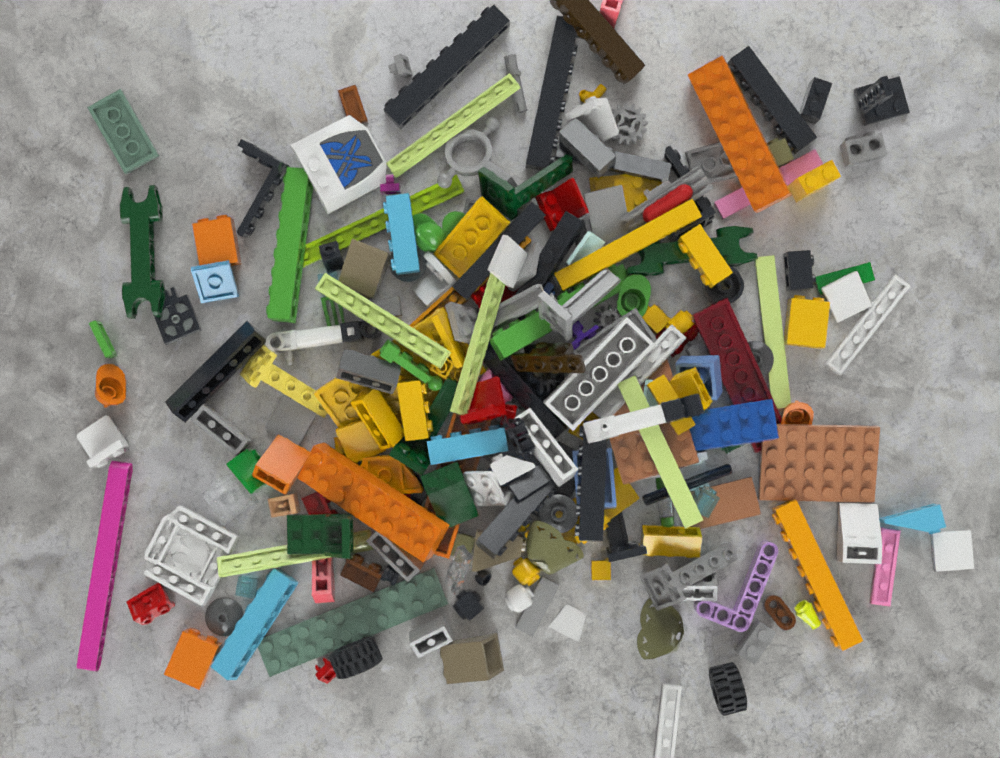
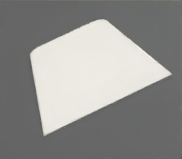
M565 605L549 627L579 642L586 614L570 605Z

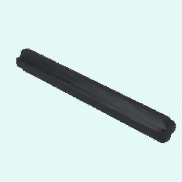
M725 464L685 479V482L690 490L732 474V467L730 464ZM666 487L643 495L642 499L644 504L648 506L670 496Z

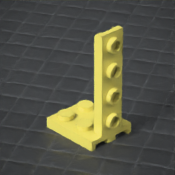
M263 345L248 360L240 372L243 379L254 388L262 380L321 417L325 418L327 415L326 410L314 395L316 390L274 365L273 361L277 355L267 348L266 345Z

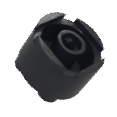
M729 266L733 273L711 288L702 283L703 296L711 304L724 298H728L731 304L740 298L744 290V281L737 269ZM722 282H724V286L727 287L724 290H722L721 286H719V284H721Z

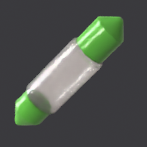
M661 477L655 478L656 490L664 488L665 485ZM669 497L657 502L661 526L673 527L675 524L673 502Z

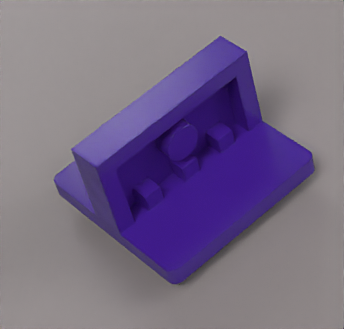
M579 320L572 325L574 341L571 343L574 350L580 346V342L583 339L586 341L597 334L596 330L599 328L597 324L585 333H583L584 327Z

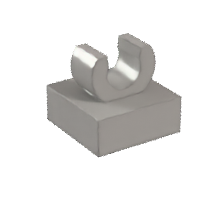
M402 54L394 56L395 63L388 66L390 73L398 74L405 78L413 76L408 57Z

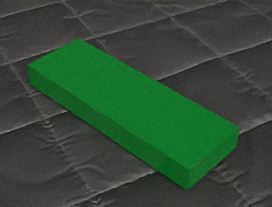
M868 262L816 276L815 284L818 295H823L822 287L854 271L858 272L863 284L875 281L871 263Z

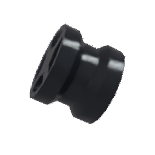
M388 563L380 580L388 581L392 586H395L400 574Z

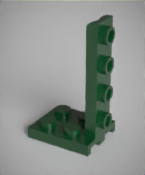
M562 156L516 188L483 166L478 170L481 196L495 209L513 220L518 217V208L573 172L572 156Z
M449 376L433 401L430 413H428V418L433 423V432H431L430 437L438 434L450 413L458 382ZM404 436L393 447L389 456L423 475L431 464L427 441H431V438L405 441Z

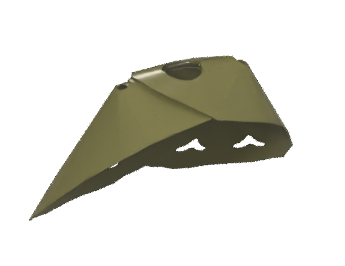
M534 521L530 526L526 542L527 558L548 575L584 557L580 547L574 542L564 540L562 534L553 526L542 521ZM537 526H539L540 528H544L545 530L539 532ZM551 533L553 534V536L556 537V539H550ZM567 547L573 549V551L568 552Z
M651 598L646 601L640 614L642 629L637 636V648L644 660L655 659L676 652L684 635L683 620L679 612L672 606L658 611L655 607L650 608V605L653 604ZM646 614H648V616L651 618L648 620V622H646ZM680 632V639L677 640L676 635Z

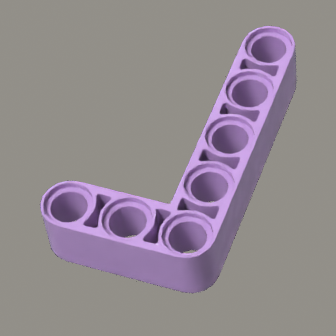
M766 540L759 543L733 609L714 601H695L694 610L703 618L738 632L748 630L777 558L778 547ZM770 545L772 551L770 554L765 555L764 548ZM763 563L765 569L763 572L758 573L756 568L758 564ZM757 581V589L751 591L749 588L750 583ZM746 599H750V606L748 608H743V601ZM702 603L708 604V609L705 612L699 611V606ZM720 610L726 611V616L723 619L717 618ZM739 617H743V624L741 626H736V619Z

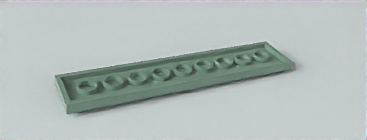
M435 568L413 576L408 582L402 580L397 582L395 586L390 585L265 636L259 644L258 650L269 677H272L333 652L356 640L372 636L448 604V600Z

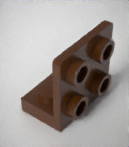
M357 553L352 555L350 559H345L346 563L340 576L375 592L384 573V570L381 569L382 566L375 562L370 564L364 561L365 557Z

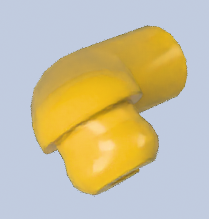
M599 84L594 91L583 89L579 92L580 100L585 103L586 99L593 96L601 98L607 89L602 84Z

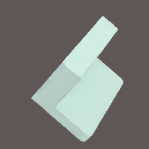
M588 231L566 263L568 265L573 264L602 248L606 242L591 231Z

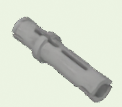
M510 54L508 57L504 56L507 68L506 76L510 73L520 86V89L512 94L515 112L518 114L526 112L528 109L526 107L520 79L521 71L518 69L516 54Z

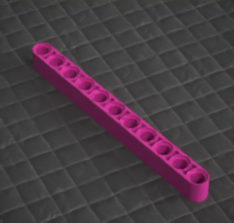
M111 461L109 466L77 658V669L98 672L101 666L133 472L132 463Z

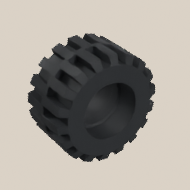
M373 636L364 637L344 645L329 655L337 679H347L375 667L383 660Z
M734 662L710 667V685L717 708L722 716L746 711L747 696L740 672Z

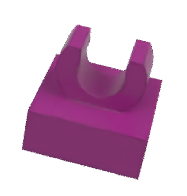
M393 174L386 175V184H380L382 195L401 194V186L399 183H395Z

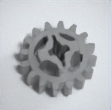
M625 103L623 108L619 104L617 105V111L615 109L611 110L614 119L619 116L618 119L620 121L616 124L619 133L612 138L613 141L619 139L620 145L625 141L626 146H628L631 140L636 144L637 138H643L641 133H646L647 131L643 126H646L648 121H643L646 114H640L641 107L636 110L635 104L628 107V104ZM624 121H626V123H631L629 128L627 125L622 126ZM639 123V130L635 133L634 126Z

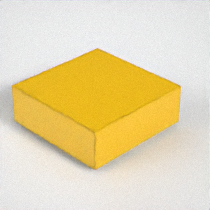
M591 560V580H611V562Z

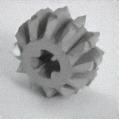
M608 304V310H606L605 306L602 305L600 308L603 313L596 311L595 314L600 318H593V322H599L597 326L599 328L602 327L603 330L609 326L605 323L607 321L605 317L612 316V321L615 322L621 315L617 313V306L612 310V304Z

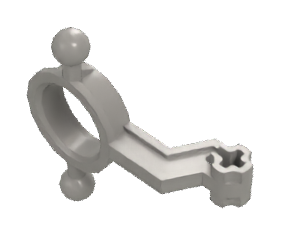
M489 117L486 120L485 128L482 132L465 129L448 140L445 146V157L451 168L447 173L438 176L437 183L441 188L450 187L455 174L475 176L478 175V170L483 166L493 171L503 180H506L514 188L518 186L509 174L490 162L492 146L487 136L491 132H496L500 127V122L496 117ZM468 140L479 142L485 148V156L478 165L462 167L453 160V152L460 143ZM527 202L526 204H524L523 206H521V207L518 208V209H522V210H523V209L528 205L529 202Z

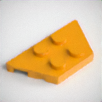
M378 455L365 456L363 458L361 467L402 494L422 493L424 491L413 470L393 457Z

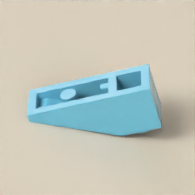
M934 503L879 518L881 523L929 532V534L939 533L941 528L946 527L941 506Z

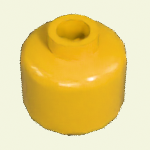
M520 557L513 563L515 567L512 570V574L521 585L531 586L540 578V569L531 563L528 558L523 559Z

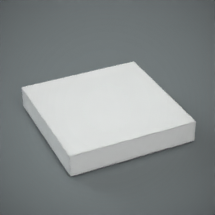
M502 235L488 271L507 287L514 288L528 253L508 235Z
M857 271L821 288L826 301L830 302V310L837 323L872 306Z
M971 530L945 531L931 534L934 571L974 569Z

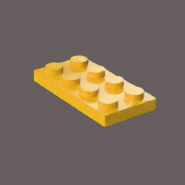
M627 174L601 176L599 179L597 177L589 178L590 192L622 185L627 212L648 200L643 191L646 189L652 191L662 184L659 181Z
M481 196L433 254L460 278L493 244L511 222Z

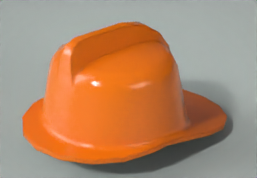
M113 364L100 366L96 373L95 397L98 402L103 404L104 408L121 404L126 399L125 374L118 366Z
M795 400V402L785 407L781 424L812 425L814 412L808 404Z

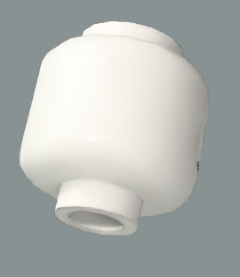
M517 584L506 591L504 599L511 611L515 610L517 613H520L532 606L533 601L531 598L534 594L529 586L525 588L524 585Z

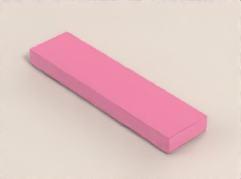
M880 527L882 564H875L870 604L890 607L901 530Z

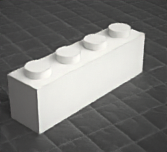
M531 408L515 417L514 419L520 418L524 421L531 440L535 445L533 455L557 486L560 487L574 477L578 468Z

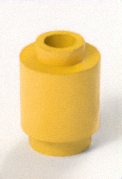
M680 310L667 322L668 324L665 328L668 329L672 324L683 334L694 325L692 315L687 310L685 312Z

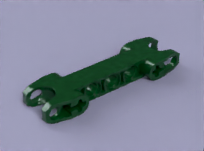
M150 185L147 198L139 203L135 202L132 189L124 187L120 202V219L122 224H130L131 282H123L122 299L126 315L129 319H136L138 306L144 301H149L153 316L162 317L165 302V284L163 280H155L154 222H162L163 206L158 187Z
M739 226L722 227L716 229L717 237L710 238L728 266L737 267L758 259L757 253L744 252L739 245L741 238H746L754 233L753 228ZM658 240L638 251L641 256V264L628 267L626 274H640L644 277L664 274V265L690 263V258L687 253L684 254L678 246L679 241L660 243Z

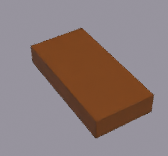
M356 84L338 90L346 117L350 115L361 124L368 122Z

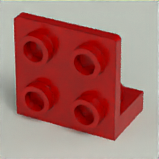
M570 178L555 189L535 197L540 210L546 214L544 219L550 232L554 231L565 211L577 218H581L589 213L574 178Z
M499 377L477 382L470 408L467 410V414L460 416L462 424H476L507 415Z

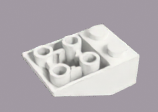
M838 503V561L843 563L882 564V537L878 504Z

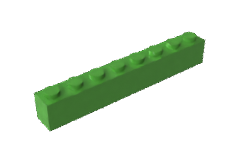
M287 167L283 178L285 186L284 192L281 194L282 209L278 215L280 225L276 231L277 247L273 253L275 263L271 269L272 285L269 287L270 301L266 307V314L268 315L267 318L272 321L296 323L313 185L303 168Z
M615 264L608 267L615 276L621 279V282L592 308L620 292L623 281L629 276L626 274L623 264L617 267ZM597 273L596 275H594V276H592L591 278H589L590 281H591L594 277H596L599 273ZM582 282L573 287L575 291L570 294L566 291L559 295L558 304L560 306L564 305L586 284ZM534 309L525 315L526 319L522 321L517 319L508 324L510 328L505 331L501 328L492 333L493 337L489 342L500 360L507 358L553 331L545 319L541 320L539 318V311L536 312Z

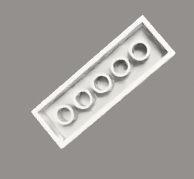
M624 317L583 360L586 368L585 373H570L543 403L574 431L655 344L630 319Z

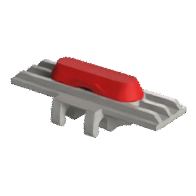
M698 165L672 184L664 177L661 179L662 184L652 191L648 189L643 191L648 200L621 217L629 232L691 199L695 201L712 190L713 186Z

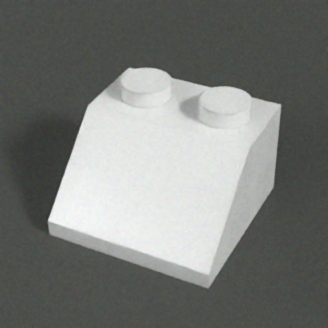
M502 453L491 458L492 462L489 464L500 486L535 468L533 462L524 461L507 454L503 456Z

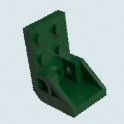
M287 515V554H325V556L350 559L354 554L353 515Z

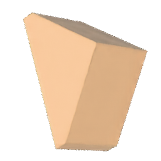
M297 493L268 499L271 518L295 514L301 511Z

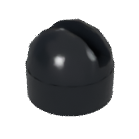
M484 569L477 571L478 575H475V581L482 587L486 586L491 580V573Z

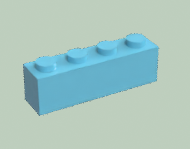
M406 193L386 196L383 208L384 213H388L389 221H386L387 233L391 232L392 240H388L390 252L393 251L394 259H391L392 271L396 270L397 275L420 272L410 195Z
M499 424L488 426L489 430L482 432L481 428L469 430L470 434L462 435L460 431L450 433L449 438H442V435L430 437L431 441H427L430 463L434 465L509 451L505 428H500Z

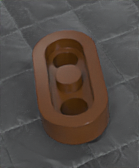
M769 595L764 599V609L779 628L790 630L795 626V615L779 596ZM771 601L776 602L775 607H770ZM787 616V622L783 623L782 618Z

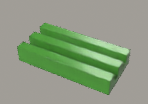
M322 297L321 302L327 326H332L326 303L327 300L330 301L335 325H339L334 301L328 297ZM338 304L342 323H345L343 307Z
M96 320L90 322L89 325L105 358L111 359L116 357L117 353L102 322Z

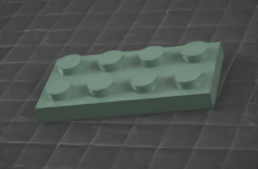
M119 89L87 107L126 175L160 156L123 90Z

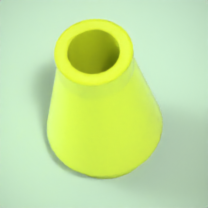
M803 600L795 606V614L812 629H816L821 625V621L811 602Z

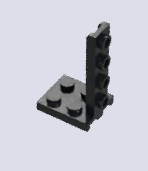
M883 76L873 84L854 89L858 99V107L864 119V126L910 113L900 76L888 79V76Z
M241 139L237 146L242 148V153L254 159L259 158V163L271 168L270 173L237 230L239 236L247 238L248 235L251 236L255 231L256 226L254 225L257 219L260 220L262 218L266 203L272 200L276 185L279 186L284 178L282 175L287 171V167L290 166L254 144Z
M671 145L665 149L664 158L668 163H672L671 169L679 179L690 170L687 165L683 166L681 163L679 152L676 149L673 150ZM701 196L694 201L702 217L671 233L669 239L671 242L678 241L682 235L699 224L704 228L713 222L716 211L711 207V203L706 196Z
M622 512L607 523L609 527L605 530L609 547L601 551L602 559L607 562H614L648 554L645 545L636 541H628Z

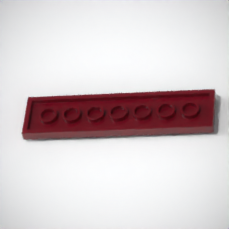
M724 298L692 314L694 323L709 355H719L722 384L731 404L737 405L769 399L773 400L728 298ZM773 400L776 424H781L782 418ZM761 442L750 444L754 453L761 451Z

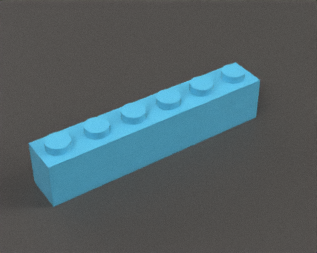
M273 568L267 574L263 586L256 591V597L246 607L243 617L235 624V629L225 640L222 650L214 657V662L211 665L212 669L226 680L238 679L299 582L285 571Z

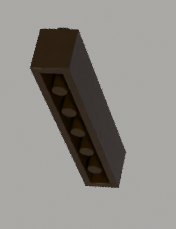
M550 0L552 7L559 10L563 15V19L574 27L576 34L589 44L590 50L602 59L601 61L605 67L610 68L617 81L623 84L628 83L646 66L589 0Z

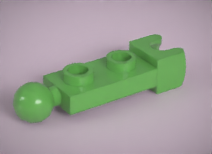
M388 339L379 350L382 358L389 363L396 362L424 383L428 382V387L431 390L437 391L441 389L443 385L442 379L439 376H431L427 366L421 362L419 364L412 360L413 357L407 352H400L399 346Z

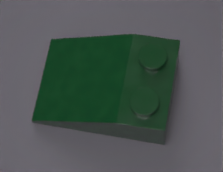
M458 461L420 476L436 516L450 525L449 528L479 516Z

